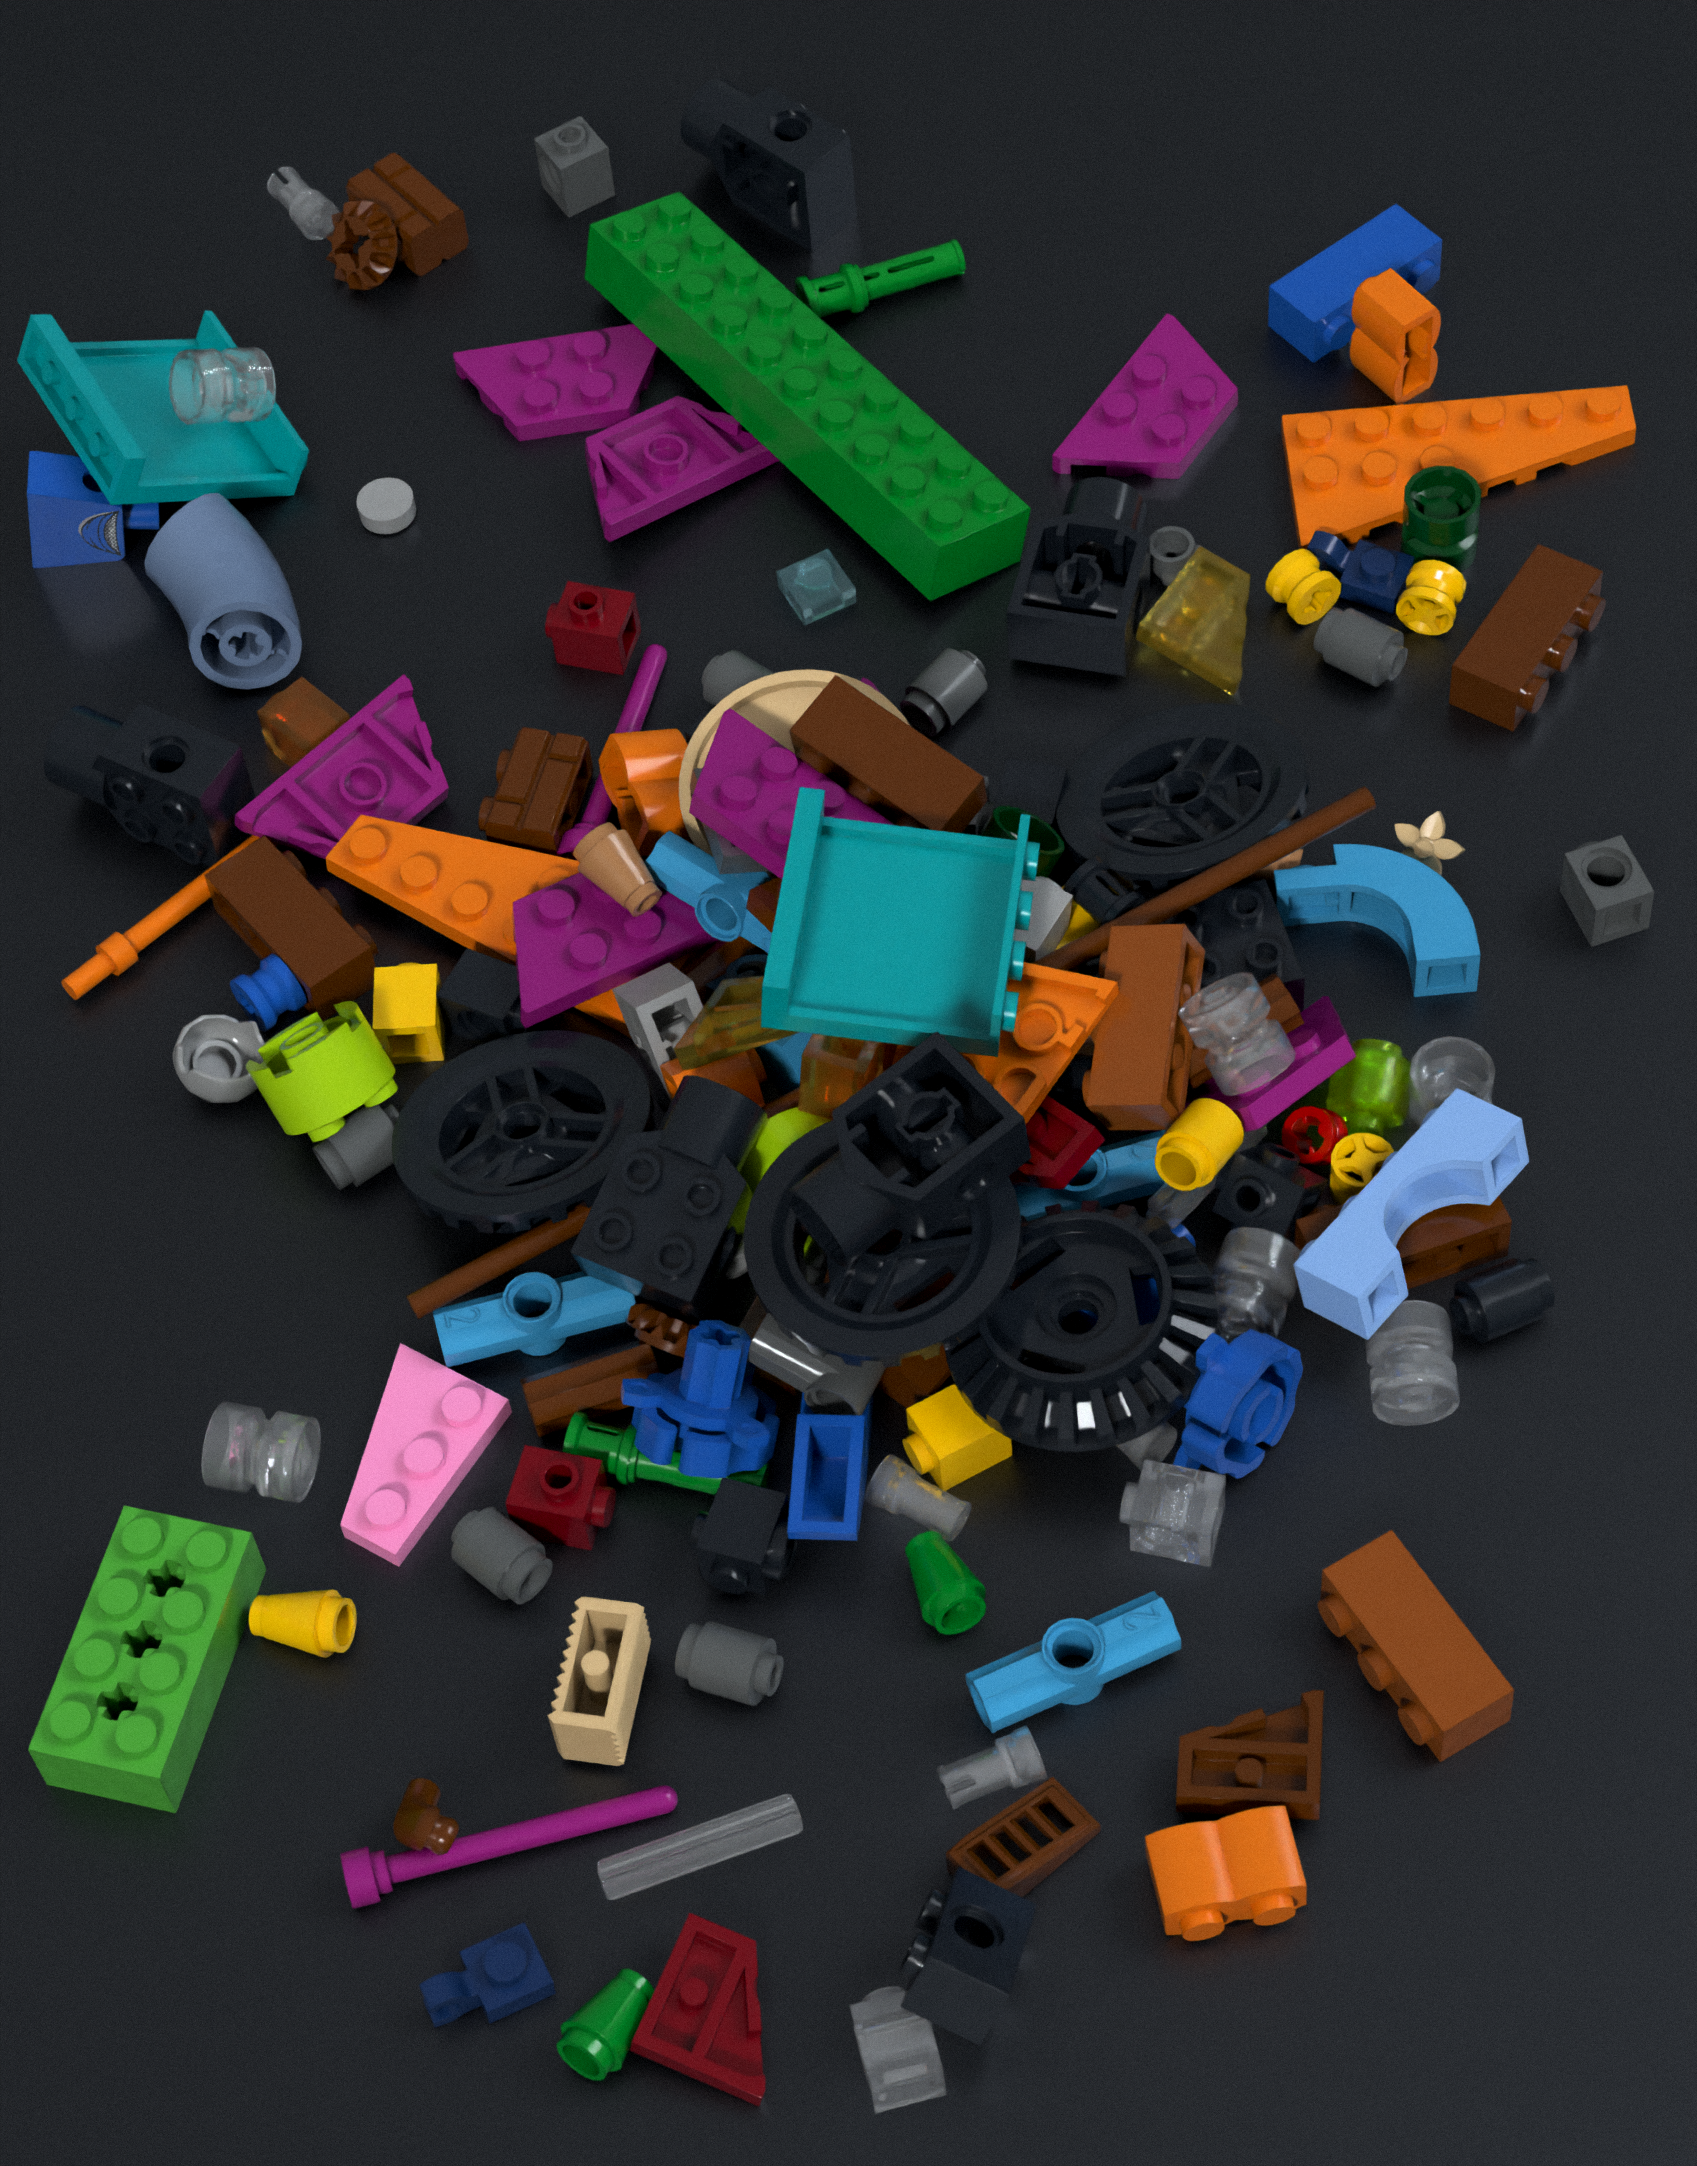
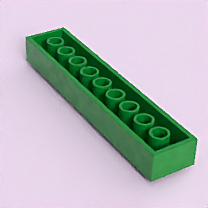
M680 191L589 225L585 279L928 600L932 601L1020 562L1031 508Z

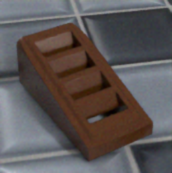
M1051 1777L971 1831L945 1853L947 1871L954 1876L958 1867H961L1020 1897H1024L1101 1831V1825L1054 1777ZM1051 1803L1073 1825L1072 1828L1064 1833L1041 1812ZM1031 1821L1050 1843L1041 1848L1022 1827ZM1009 1838L1028 1856L1021 1863L1002 1845ZM990 1854L1007 1871L999 1878L982 1862Z

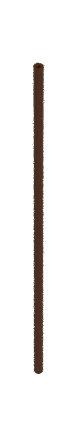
M1363 786L1031 964L1070 972L1100 956L1104 950H1108L1111 926L1158 925L1376 808L1375 800L1371 792ZM882 1042L767 1103L761 1108L767 1113V1118L769 1119L785 1110L802 1106L813 1099H821L826 1102L891 1067L898 1044ZM578 1204L567 1210V1219L554 1224L550 1219L407 1295L406 1298L418 1319L579 1234L592 1206L586 1208Z

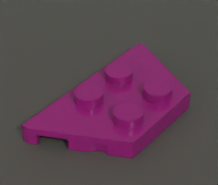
M1167 313L1053 453V471L1060 474H1071L1072 465L1106 466V476L1130 477L1135 474H1144L1151 478L1180 479L1238 405V388L1174 316Z
M634 324L455 352L453 357L457 375L462 380L468 378L479 390L481 401L492 413L498 414L504 419L505 427L521 442L607 428L635 416L640 405L639 396L648 387L654 374L653 362L660 348Z
M675 396L585 438L587 467L604 537L609 542L780 461L752 434L742 431V425L733 416L723 412L709 411L702 404L680 396Z
M404 674L237 812L235 814V826L243 832L260 838L265 835L269 841L325 859L361 814L415 826L447 798L449 786L441 764L435 759L432 752V739L425 721L422 722L413 699V687L410 679Z
M731 708L724 711L694 789L689 809L690 814L743 850L780 879L783 878L800 787L825 790L824 817L894 825L871 807L849 794L844 788L823 773L817 772L796 758V754Z
M579 872L513 902L512 923L516 945L517 981H519L521 1023L525 1028H528L662 965L714 943L718 939L713 938L702 928L697 920L694 907L658 885L657 887L662 891L661 898L647 912L634 917L627 909L623 908Z
M1329 996L1321 997L1300 1013L1304 1024L1204 1082L1202 1086L1186 1097L1185 1109L1194 1100L1201 1098L1214 1099L1228 1106L1237 1115L1244 1132L1260 1129L1356 1057L1355 1051ZM1140 1130L1141 1135H1146L1161 1130Z

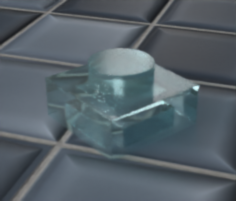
M829 549L776 571L779 589L804 625L857 602L855 586Z

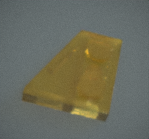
M1200 546L1140 623L1136 639L1234 695L1239 688L1243 667H1241V659L1246 633L1247 617L1245 613L1249 598L1250 574Z
M764 976L722 980L674 1047L682 1070H691L799 1033L796 1031L761 1027L762 984Z

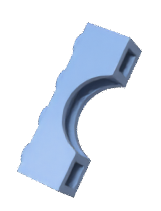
M1456 1088L1439 1108L1432 1109L1425 1116L1420 1128L1399 1151L1391 1153L1385 1159L1378 1174L1358 1195L1350 1197L1345 1202L1339 1216L1317 1239L1311 1240L1304 1246L1297 1261L1293 1264L1304 1307L1368 1340L1409 1295L1400 1253L1396 1249L1401 1235L1418 1218L1438 1208L1455 1204L1491 1205L1530 1162L1522 1119Z

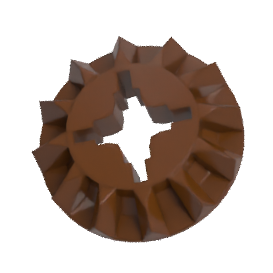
M369 200L345 202L342 212L331 215L334 231L324 236L332 243V251L326 257V260L336 265L335 279L347 282L350 289L369 290L376 288L388 278L396 261L398 243L394 223L387 211L376 202ZM359 236L369 237L368 240L364 241V245L359 247L358 254H355L353 252V245L359 241Z
M646 1301L631 1306L625 1319L626 1323L636 1329L634 1335L638 1339L683 1358L685 1356L689 1330L699 1326V1321L659 1304L654 1305Z

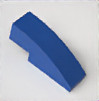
M802 1392L800 1414H797L787 1529L788 1539L857 1541L868 1471L873 1395L862 1415L815 1414L807 1406L804 1399L805 1393Z

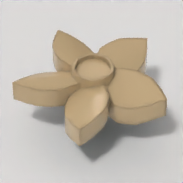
M1437 811L1426 818L1421 829L1413 824H1394L1397 838L1404 846L1409 847L1401 853L1427 865L1439 875H1442L1440 859H1454L1465 851L1456 841L1442 838L1445 835L1446 824L1441 811Z

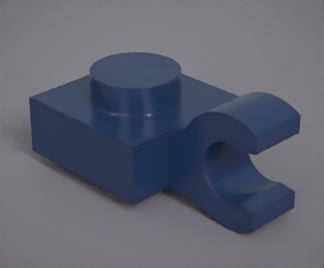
M1315 531L1307 547V550L1318 559L1319 569L1331 572L1340 581V598L1392 615L1394 614L1398 599L1406 588V578L1409 570L1414 565V556L1359 539L1354 552L1345 547L1339 538L1324 531Z
M525 1922L459 1951L461 1963L465 1971L441 1973L419 1984L425 1998L423 2003L434 2027L448 2024L479 2006H482L489 2024L556 1994L554 1982Z

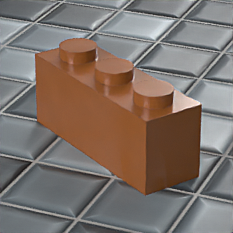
M1185 924L1111 926L1108 950H1104L1101 953L1099 960V976L1102 979L1118 982L1120 992L1091 1032L1094 1043L1092 1067L1085 1071L1082 1082V1093L1086 1106L1108 1131L1168 1130L1185 1110L1205 956L1204 948Z
M1392 1530L1322 1570L1321 1599L1318 1601V1609L1324 1622L1335 1636L1342 1637L1346 1635L1359 1653L1357 1659L1364 1676L1377 1691H1381L1384 1688L1388 1691L1399 1706L1398 1716L1403 1728L1417 1745L1421 1746L1426 1743L1437 1759L1442 1762L1510 1721L1515 1690Z

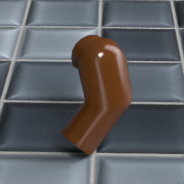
M416 1778L409 1782L393 1823L394 1834L401 1844L411 1849L421 1851L423 1847H426L436 1855H444L449 1852L458 1833L459 1825L454 1818L439 1814L440 1808L437 1805L441 1793L438 1786L431 1780Z

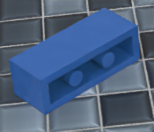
M1394 204L1269 286L1268 326L1314 363L1332 350L1341 349L1351 340L1352 334L1357 327L1352 320L1353 296L1358 286L1367 278L1377 276L1392 268L1420 294L1429 291L1440 280L1442 239L1398 204Z

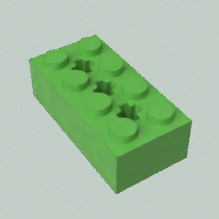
M124 1505L28 1748L47 1785L177 1813L247 1624L252 1602L258 1594L266 1572V1567L252 1532Z

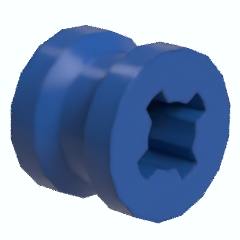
M273 953L260 961L259 969L251 975L239 974L230 980V987L237 1002L248 1018L257 1023L258 1028L262 1032H267L276 1026L277 1017L285 1011H298L307 1004L305 993L288 966Z

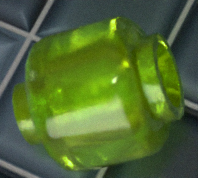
M1358 1039L1351 1044L1356 1057L1330 1076L1326 1108L1337 1112L1344 1119L1348 1128V1134L1371 1133L1383 1137L1384 1130L1401 1126L1409 1117L1416 1075L1415 1068L1410 1060L1402 1056V1049L1396 1044L1378 1039Z

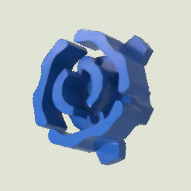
M722 1320L699 1321V1326L689 1330L683 1367L677 1368L674 1372L667 1375L652 1373L646 1379L631 1378L622 1380V1404L634 1407L631 1424L636 1427L634 1444L652 1463L657 1465L671 1464L673 1450L682 1449L678 1468L680 1473L686 1476L725 1478L732 1473L761 1469L773 1458L780 1419L775 1416L777 1403L761 1389L751 1385L756 1365L747 1361L751 1339L743 1328L728 1325Z
M1249 1329L1247 1332L1236 1337L1229 1345L1224 1338L1212 1332L1196 1351V1367L1200 1370L1201 1375L1191 1392L1189 1401L1183 1406L1186 1408V1427L1181 1437L1183 1443L1178 1449L1172 1465L1176 1470L1186 1475L1194 1476L1201 1464L1221 1475L1227 1473L1236 1479L1242 1478L1257 1469L1263 1461L1265 1451L1255 1445L1263 1441L1270 1446H1274L1281 1439L1293 1414L1296 1391L1302 1376L1303 1365L1300 1351L1267 1333L1261 1334L1254 1329Z

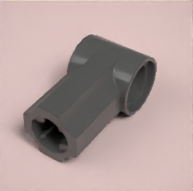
M769 1313L766 1314L750 1342L747 1361L805 1393L804 1399L807 1406L815 1414L862 1415L886 1371L882 1361H864L862 1367L845 1365L842 1357L827 1354L822 1358L809 1352L805 1343L796 1337L792 1340L779 1329L777 1322Z

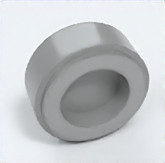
M389 477L376 479L366 484L358 493L356 504L359 517L363 526L371 532L377 534L396 533L409 526L415 518L416 504L412 489L400 479Z

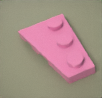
M400 1343L340 1523L344 1537L400 1567L511 1415L512 1410L509 1399Z

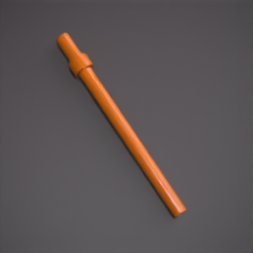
M250 836L125 933L114 932L95 947L97 954L61 981L66 992L74 1000H78L113 973L119 976L138 962L137 954L211 898L204 875L260 837ZM270 841L275 847L280 845L278 843Z

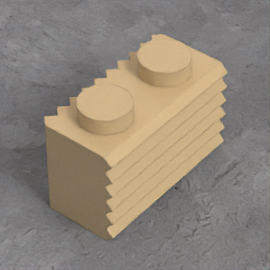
M582 1596L574 1601L577 1611L571 1614L574 1623L569 1626L571 1636L565 1639L568 1649L563 1651L565 1661L560 1664L562 1674L557 1677L559 1687L554 1689L556 1700L551 1702L553 1712L548 1715L557 1750L563 1759L620 1766L625 1761L652 1638L649 1637V1626L646 1625L647 1619H645L646 1614L644 1613L643 1606L637 1603Z

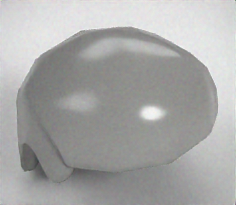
M225 1014L201 1015L181 1029L173 1050L174 1068L185 1088L210 1103L238 1102L258 1089L246 1069V1064L249 1060L259 1064L264 1061L258 1049L265 1042L255 1021H238L236 1018Z

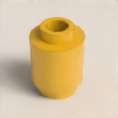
M1201 1098L1191 1102L1157 1143L1155 1168L1162 1180L1169 1186L1181 1191H1191L1197 1187L1209 1184L1243 1142L1244 1131L1239 1118L1228 1106L1217 1100Z

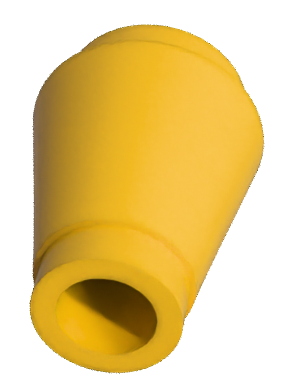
M334 1589L272 1594L270 1596L258 1595L253 1600L249 1612V1628L254 1636H262L323 1658L330 1657L334 1652L344 1653L347 1651L353 1641L356 1630L357 1615L354 1602L350 1598L341 1597L339 1592Z

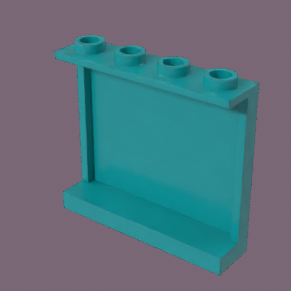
M204 311L196 339L69 342L51 314L30 315L17 362L111 505L192 501L204 494L219 493L226 499L294 496L301 473L307 465L309 449L213 311Z
M800 787L762 984L761 1027L917 1047L938 1031L958 1052L998 1057L1001 1031L1014 1032L1019 992L1007 991L1008 981H1021L1023 974L1026 942L1014 940L1016 929L1028 931L1031 917L1033 892L1022 891L1023 880L1036 881L1040 843L1028 842L1031 815L1021 814L1017 840L824 817L825 790Z

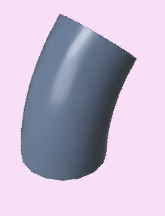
M210 493L188 502L172 515L158 531L149 546L144 562L146 574L162 590L182 619L187 631L188 646L194 665L208 679L225 687L245 690L270 686L288 676L299 662L302 649L300 622L288 583L278 562L264 540L247 519L224 496L219 493Z

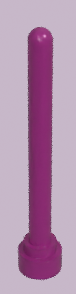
M651 644L645 649L614 733L641 731L667 660V651L662 645ZM599 772L581 823L574 825L572 829L563 834L556 856L577 860L573 855L577 844L590 831L607 823L613 803L604 787L601 772Z
M661 1785L455 1838L449 1852L444 1855H436L426 1847H423L421 1851L412 1849L385 1856L384 1850L370 1853L368 1846L340 1853L352 1908L355 1909L381 1902L380 1895L393 1892L392 1884L667 1814L677 1806V1793L672 1787Z

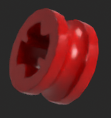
M1315 1106L1300 1107L1293 1111L1284 1123L1282 1144L1285 1148L1296 1153L1300 1157V1163L1327 1166L1331 1164V1153L1335 1145L1345 1136H1348V1128L1344 1119L1335 1111ZM1310 1125L1319 1126L1318 1133L1324 1137L1320 1148L1313 1147V1140L1306 1135Z

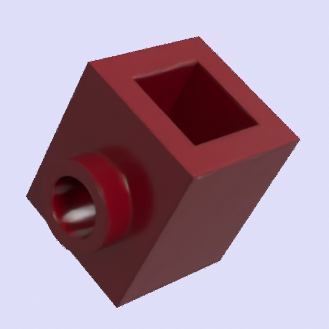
M568 581L559 603H552L549 607L545 623L546 636L552 638L556 662L624 675L641 633L635 593Z
M524 1445L505 1505L509 1518L536 1540L592 1550L598 1528H607L611 1522L615 1508L616 1491L615 1488L608 1486L602 1460Z

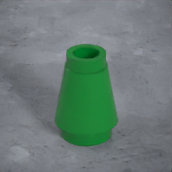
M927 1531L911 1539L905 1548V1554L909 1560V1567L924 1621L929 1625L935 1626L940 1633L946 1635L958 1634L972 1628L982 1619L986 1612V1603L984 1601L986 1589L949 1544L944 1541L939 1532Z
M621 1969L615 1978L611 1979L561 2025L562 2037L557 2043V2051L561 2058L582 2076L596 2081L603 2080L609 2072L620 2070L655 1991L650 1982L633 1970Z

